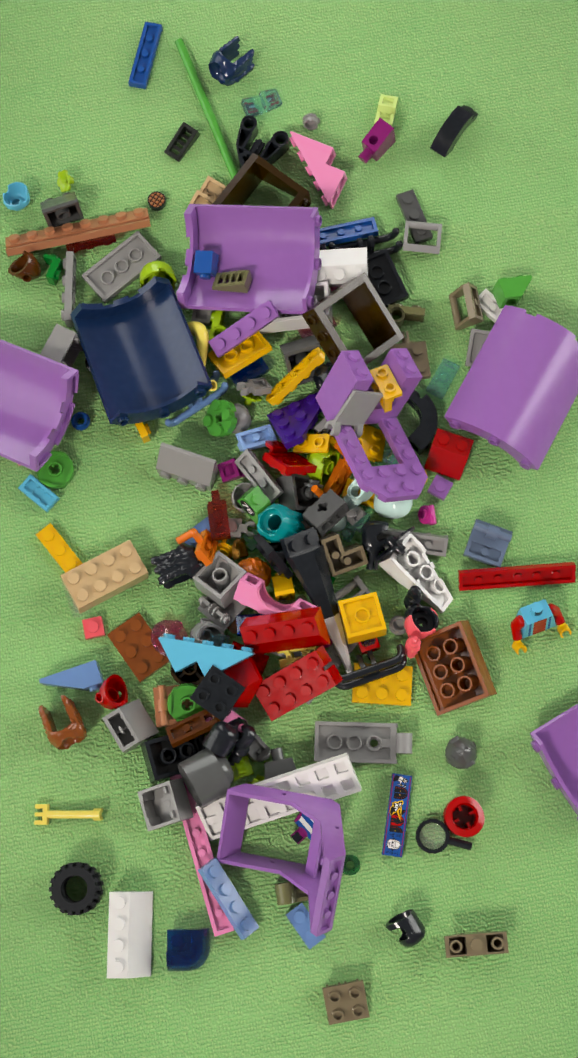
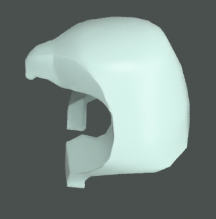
M374 495V510L382 517L390 519L402 518L412 508L413 499L384 503L377 499L378 495Z

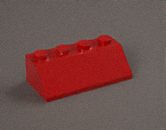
M321 606L246 617L239 627L244 645L254 648L253 652L256 655L329 645L331 643Z

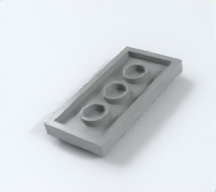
M136 231L81 276L106 304L140 277V272L147 263L160 261L162 258L140 232Z

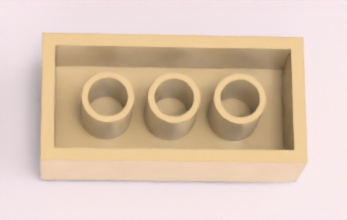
M128 540L60 576L79 614L148 579V571L131 540Z

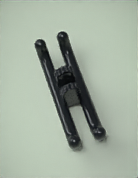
M393 228L392 232L376 237L370 235L367 239L357 238V241L341 245H335V243L330 242L328 248L367 247V256L383 250L374 251L375 244L395 239L399 234V229ZM397 241L394 246L387 248L389 255L395 254L402 249V241Z
M398 644L396 656L378 663L372 650L367 651V656L372 664L369 666H365L360 654L356 655L360 669L347 674H340L343 680L335 687L340 690H349L403 670L407 663L404 646Z

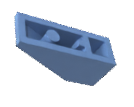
M93 660L41 678L39 681L47 686L94 692L100 689L104 679L99 663Z

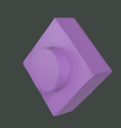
M436 474L427 492L444 501L453 483Z

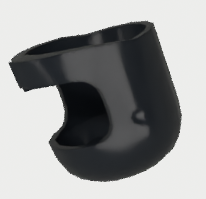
M219 721L212 726L201 744L213 753L227 758L235 746L239 734L231 724Z
M413 909L394 916L385 925L389 931L397 928L401 929L402 935L399 938V942L405 947L415 946L425 936V927Z

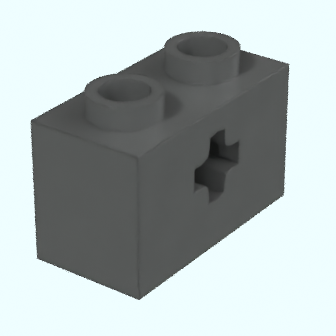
M330 489L322 494L319 500L312 506H309L302 515L306 523L310 527L315 526L317 533L323 537L350 510L346 502Z

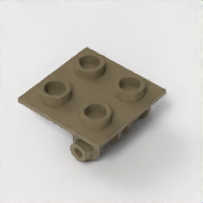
M356 979V981L348 983L344 981L343 984L338 982V985L322 987L329 1025L370 1017L363 980Z

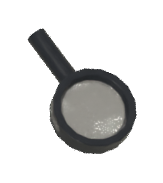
M437 819L423 821L418 825L415 833L417 845L427 853L436 854L442 852L447 845L467 850L472 848V842L450 837L448 827Z

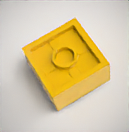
M377 592L338 601V609L348 645L386 635L387 628Z

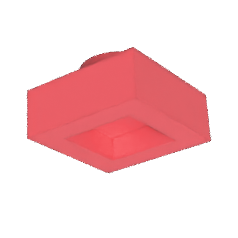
M102 616L82 620L86 640L106 636Z

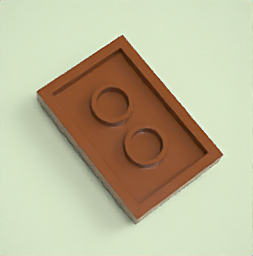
M137 613L107 634L140 683L170 662L160 641L140 613Z

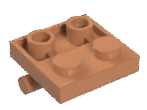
M159 685L153 688L157 728L168 727L177 723L176 719L168 711L167 700L171 690L179 685ZM185 699L182 705H185V708H189V705H193V702Z

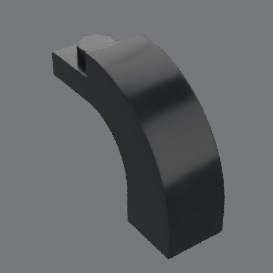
M414 390L407 403L418 414L420 425L408 437L412 448L421 455L434 438L438 425V415L431 398L426 394L421 399L419 393Z

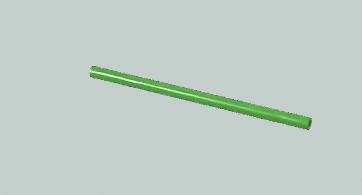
M179 38L175 41L176 47L231 179H233L238 170L182 38Z

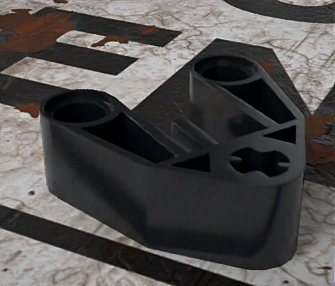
M251 115L245 116L241 121L236 142L240 169L253 153L260 155L261 158L273 165L289 149L287 133L284 131L275 132L266 146L261 139H256L253 144L258 133L257 120Z

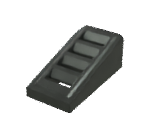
M183 122L164 153L180 162L198 139L200 133ZM185 132H188L191 136H186ZM181 137L186 139L187 142L184 143L183 141H181ZM179 143L184 147L181 149L176 144ZM174 148L180 153L177 155L171 150Z

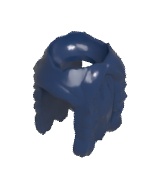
M239 36L234 37L231 41L224 44L223 47H220L219 50L215 51L208 64L212 77L218 80L220 84L226 86L239 82L255 66L252 62L254 56L253 49L249 50L234 63L231 62L239 55Z

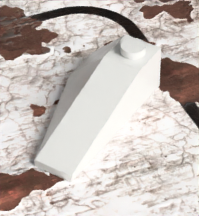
M411 533L400 541L406 547L403 555L399 554L397 556L394 552H391L378 564L393 579L408 590L412 586H418L421 589L422 600L440 613H443L453 600V597L444 581L438 577L434 570V563L430 562L425 554V547Z

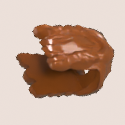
M61 695L62 702L71 721V724L64 729L57 731L52 715L46 707L41 705L38 710L49 742L57 749L64 750L84 740L87 737V732L75 703L65 695Z

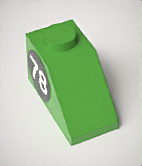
M259 486L250 488L237 500L256 525L258 523V514L271 505L270 500Z

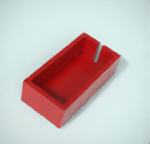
M323 645L262 680L255 694L271 722L333 688L343 680L334 664L324 670L323 667L332 660Z

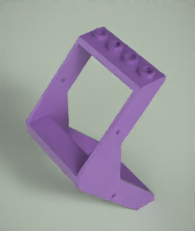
M248 783L228 788L217 853L218 862L280 874L308 895L310 932L317 937L331 931L346 857L340 804L328 798ZM249 798L290 805L314 821L306 864L241 852Z

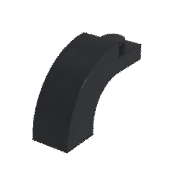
M458 105L440 128L430 149L446 157L453 151L456 142L464 130L476 120L478 113L469 106Z

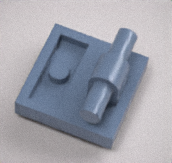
M476 519L463 556L493 567H501L513 532Z

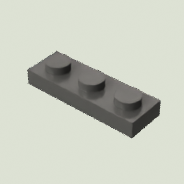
M413 189L396 195V200L405 222L406 220L427 222ZM409 228L415 244H420L433 238L431 230Z

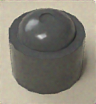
M208 748L177 764L186 787L201 809L225 796L227 789L231 788L230 784H232L234 776L227 758L213 753Z

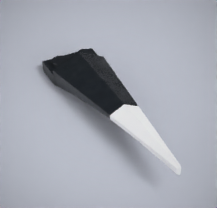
M315 526L309 527L280 539V543L286 560L312 604L317 607L321 606L328 634L346 672L349 673L353 671L324 546L320 544Z

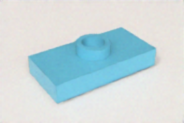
M31 474L18 487L20 491L47 513L60 499Z

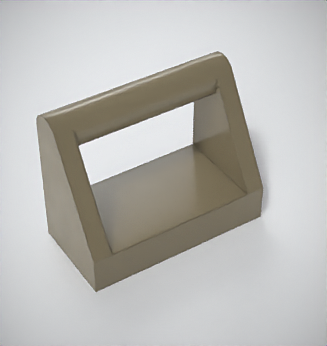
M468 282L449 295L455 330H462L484 321L476 286ZM464 296L468 317L461 321L457 298Z

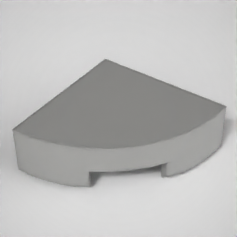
M356 507L345 514L348 522L354 525L367 513L361 507Z

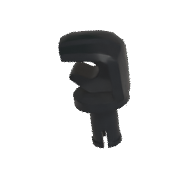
M371 520L363 524L361 545H363L364 550L367 552V570H378V561L374 562V559L381 551H385V547L381 546L386 543V539L377 540L376 538L378 534L388 530L389 524L385 521Z

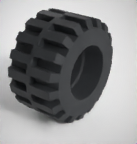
M81 862L68 863L60 867L61 869L54 873V878H51L50 883L52 885L49 887V892L52 894L50 899L54 901L55 904L53 905L55 908H59L60 912L68 913L67 915L71 916L81 915L94 909L96 904L100 902V897L104 891L102 890V885L104 884L100 879L102 876L100 873H97L94 866L91 867L88 863ZM73 876L82 877L87 884V894L80 901L72 900L66 892L67 882Z

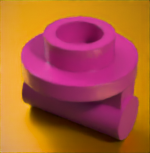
M423 505L420 507L418 518L422 524H437L434 505Z

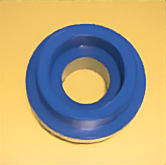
M84 412L75 413L71 419L72 426L80 431L87 429L90 425L89 416ZM83 419L84 423L78 424V421Z

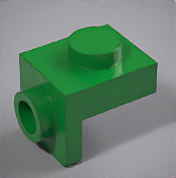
M44 254L43 259L45 263L50 265L46 278L49 284L56 286L58 280L60 281L63 276V263L60 257L54 254Z

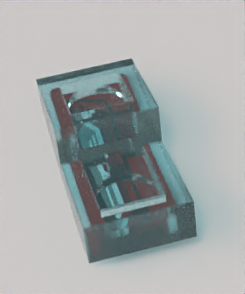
M271 89L260 91L258 96L242 99L241 105L246 116L251 115L254 117L278 108L282 105V101L277 90Z

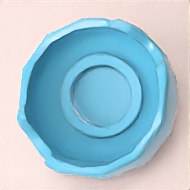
M22 182L10 183L7 192L3 193V203L10 210L20 211L30 202L29 190Z

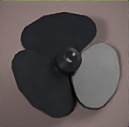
M413 526L402 532L398 538L394 535L389 536L385 543L389 548L378 555L374 562L382 561L391 552H394L397 556L399 554L403 555L406 547L400 541L411 534L415 527Z

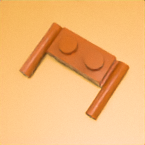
M335 443L334 448L344 457L338 443ZM345 457L338 460L323 490L317 485L311 487V491L320 498L322 494L331 489L340 497L348 478L352 474Z

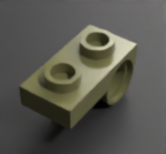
M399 303L388 304V311L391 316L398 315L400 317L399 320H394L398 328L403 325L404 320L424 321L425 308H421L418 305L409 307Z
M291 882L274 884L278 905L308 900V895Z

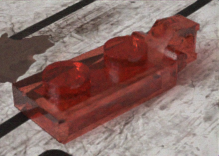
M115 234L66 244L67 251L77 253L84 249L89 250L101 245H111L117 241Z
M219 490L211 491L212 501L207 504L212 541L230 539L231 534L225 499L220 500Z

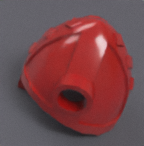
M113 674L103 682L99 692L95 695L97 703L110 710L117 709L128 703L127 687L119 675Z

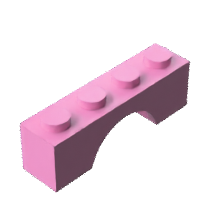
M249 572L239 580L233 598L240 604L248 606L264 615L317 607L301 598L290 604L275 601L266 590L265 580Z

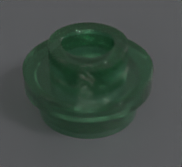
M346 855L343 873L349 876L355 875L360 869V861L354 855ZM348 861H352L354 863V867L352 869H348L346 867V863Z

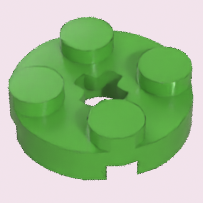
M214 399L211 402L206 416L203 418V425L207 427L208 432L212 436L223 438L224 436H229L234 431L237 424V418L234 411L237 412L236 407L227 400Z
M51 451L52 456L36 474L41 483L46 487L62 489L73 479L75 472L74 463L64 452ZM57 465L60 471L53 474L51 468H55Z
M185 683L175 686L171 690L167 700V707L170 715L177 722L204 710V708L190 699L198 686ZM185 699H189L190 702H193V705H189V708H185V705H182V702H184Z

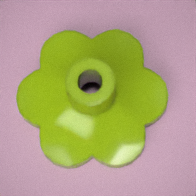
M67 170L59 171L58 187H60L63 193L70 191V184H74V178L68 174Z
M252 393L242 396L245 398L244 404L251 406L252 402L262 401L261 396H254Z

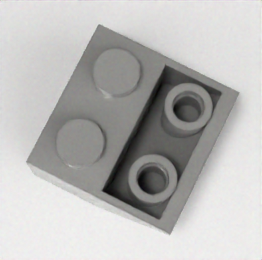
M140 699L123 705L102 718L119 748L125 754L159 733Z

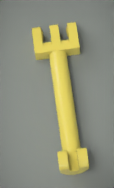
M35 804L36 809H42V812H35V817H42V820H35L34 825H49V819H93V821H103V808H94L93 810H50V804Z

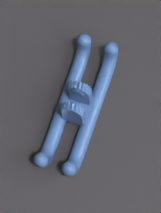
M215 370L209 379L217 382L220 378V372ZM223 382L221 387L204 399L201 397L187 406L189 409L177 417L166 419L165 425L167 427H174L209 405L214 399L220 398L228 390V383Z

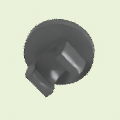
M309 479L308 483H304V486H307L305 496L312 497L311 487L313 485H317L319 488H323L324 485L320 484L319 480Z

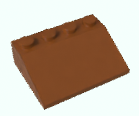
M469 620L458 621L420 640L421 648L415 655L437 716L497 694Z

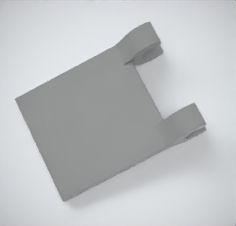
M353 390L336 417L326 422L325 428L332 429L330 432L331 436H338L341 431V425H350L355 430L357 438H360L363 434L364 423L383 397V394Z

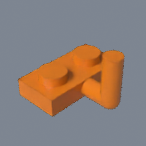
M192 528L176 537L178 544H182L193 537L197 542L194 552L197 559L202 561L206 567L213 563L218 542L207 529L199 533L195 528Z

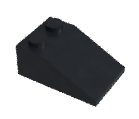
M168 735L141 743L140 746L150 783L179 775L180 772L177 764L206 748L201 744L204 740V735L193 738L175 748L171 745Z

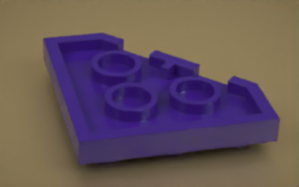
M317 393L310 394L299 401L292 402L281 409L267 414L269 422L286 450L303 443L307 438L308 430L312 429L316 424L317 416L322 412L315 398Z

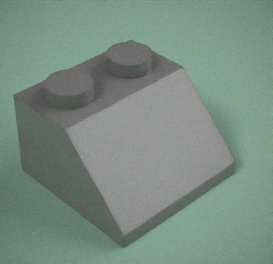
M218 551L214 556L213 563L207 567L204 565L192 578L199 591L225 610L234 600L239 580L247 571Z

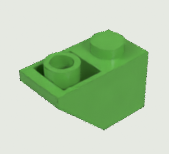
M519 275L513 278L497 280L492 292L499 309L504 308L505 305L515 307L532 280L531 275Z

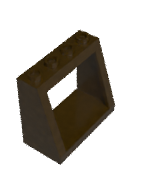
M253 153L213 203L214 205H243L262 180L295 197L288 205L289 207H310L311 199L308 190L259 155Z
M366 273L342 284L302 314L333 365L341 351H347L348 349L324 310L341 298L373 347V350L363 357L366 365L404 338Z

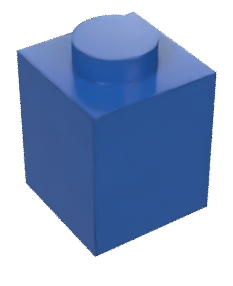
M195 250L193 273L203 280H210L211 277H216L219 255L214 251Z

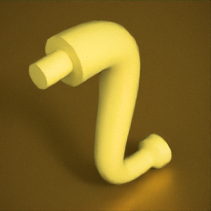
M197 321L188 322L187 324L192 336H196L197 349L206 367L209 348L207 328L204 324ZM210 380L213 387L209 391H215L218 386L217 382Z

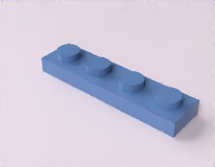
M217 858L211 859L198 869V872L240 939H246L259 926Z

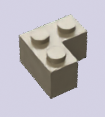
M335 532L319 537L320 544L324 546L330 576L334 577L368 564L363 545L355 543L343 548L339 534Z

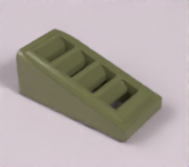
M238 270L217 273L212 290L248 293L252 281L250 270Z

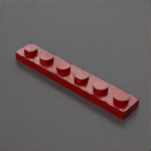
M574 562L458 570L459 591L575 583L576 564Z

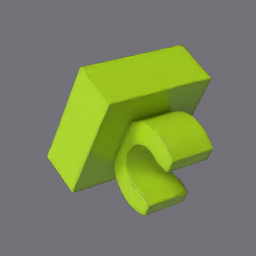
M248 756L242 757L238 764L235 763L234 766H231L235 781L254 774Z

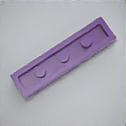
M267 300L208 342L216 356L221 358L279 318L280 315L271 300Z

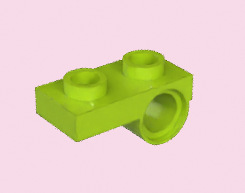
M212 311L210 322H212L211 329H207L209 341L226 330L222 326L225 311Z

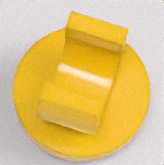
M225 537L222 542L217 544L216 551H220L228 558H231L233 545L227 544L228 538Z

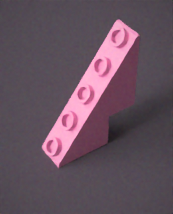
M290 131L291 137L289 140L293 147H298L299 152L297 154L301 162L305 161L308 165L305 169L310 177L314 176L315 181H313V184L317 191H322L323 196L321 198L325 206L329 205L333 209L348 179L345 171L331 166L336 156L334 148Z

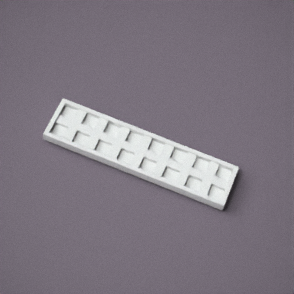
M348 753L253 784L332 800L361 791L360 782ZM226 795L203 809L197 803L195 805L210 841L220 838ZM249 798L244 830L299 811L290 805Z

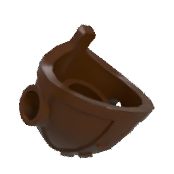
M25 250L22 253L23 255L16 259L8 268L9 274L25 282L39 278L42 271L38 260L31 252H26Z

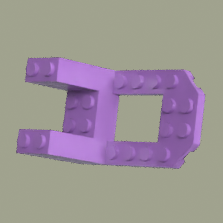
M407 348L390 349L381 366L385 364L389 366L402 390V396L394 398L392 410L386 413L379 402L364 423H378L399 464L371 466L350 425H341L340 434L334 436L360 489L367 493L368 491L378 495L377 499L384 503L417 499L428 478L397 419L398 414L422 379V375ZM359 350L341 351L315 397L327 421L333 420L353 390L374 392L371 387L374 379Z

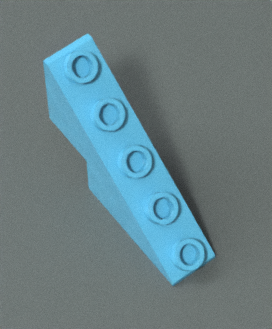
M164 633L163 637L158 638L175 672H180L198 663L205 677L212 665L223 672L255 655V652H253L254 648L242 646L241 650L233 649L234 645L222 643L221 647L214 646V641L208 640L196 643L194 642L195 638L184 636L183 640L175 639L176 635Z

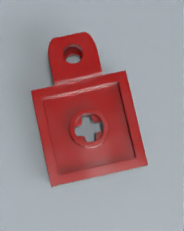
M276 440L265 442V446L270 450L268 453H264L262 460L269 464L270 467L279 470L282 475H307V473L316 472V465L310 463L299 454L287 452L288 449L286 450L282 442Z

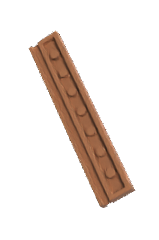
M136 208L129 212L122 211L110 216L102 215L96 219H84L77 223H65L62 226H51L44 230H31L25 234H12L6 237V253L9 257L22 254L24 250L26 252H33L151 227L148 209Z

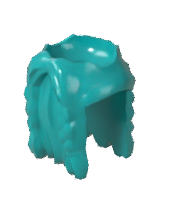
M272 504L258 514L257 531L267 541L277 543L282 538L304 530L305 525L302 523L304 518L302 513L290 510L284 505Z

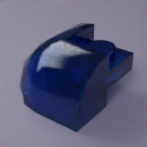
M209 928L167 930L166 961L168 972L192 971L205 963L210 949Z

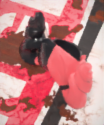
M412 586L404 598V605L407 609L404 615V627L408 635L405 653L410 659L414 658L420 650V640L435 633L439 625L436 611L420 604L422 594L418 586Z

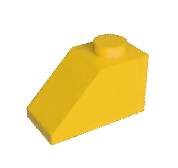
M276 573L272 577L276 601L283 599L288 601L295 600L292 577L287 579L284 574L279 576Z

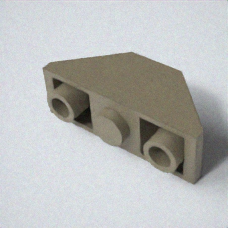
M507 931L466 932L444 936L446 958L509 953Z

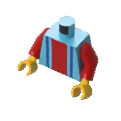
M545 599L520 608L510 625L514 640L512 649L518 655L520 648L526 653L527 647L522 643L521 639L558 625L557 631L561 638H564L562 635L564 631H568L571 635L570 628L564 623L565 619L560 608L551 603L547 604Z

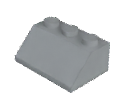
M163 442L160 445L156 470L160 477L168 480L170 478L176 479L178 483L186 486L188 484L194 485L197 490L203 492L212 490L219 471L216 460Z

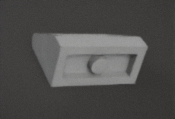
M406 220L402 250L439 254L442 224ZM409 228L437 231L436 246L407 243Z

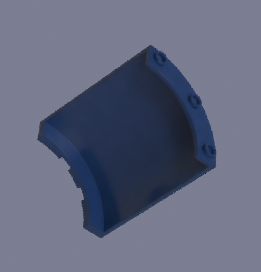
M154 276L146 285L138 290L139 293L131 298L125 296L114 300L113 304L110 305L79 303L70 314L110 424L125 426L127 424L166 418L171 413L204 397L213 387L173 287L167 278Z

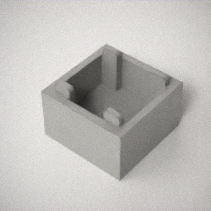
M56 324L40 355L72 367L79 352L83 351L76 332Z
M182 778L170 780L137 792L148 831L160 829L194 817Z

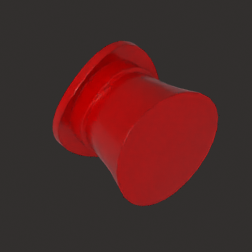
M459 796L445 806L443 821L451 833L461 837H472L483 828L485 816L481 805L475 799L469 796Z

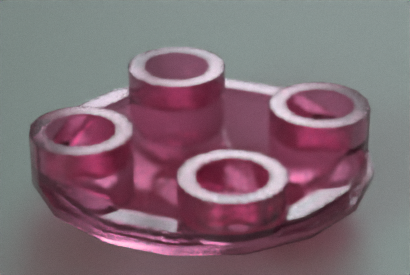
M178 620L158 622L151 632V642L154 648L165 656L167 655L158 639L159 637H163L164 633L176 635L175 639L183 640V636L188 637L183 624Z

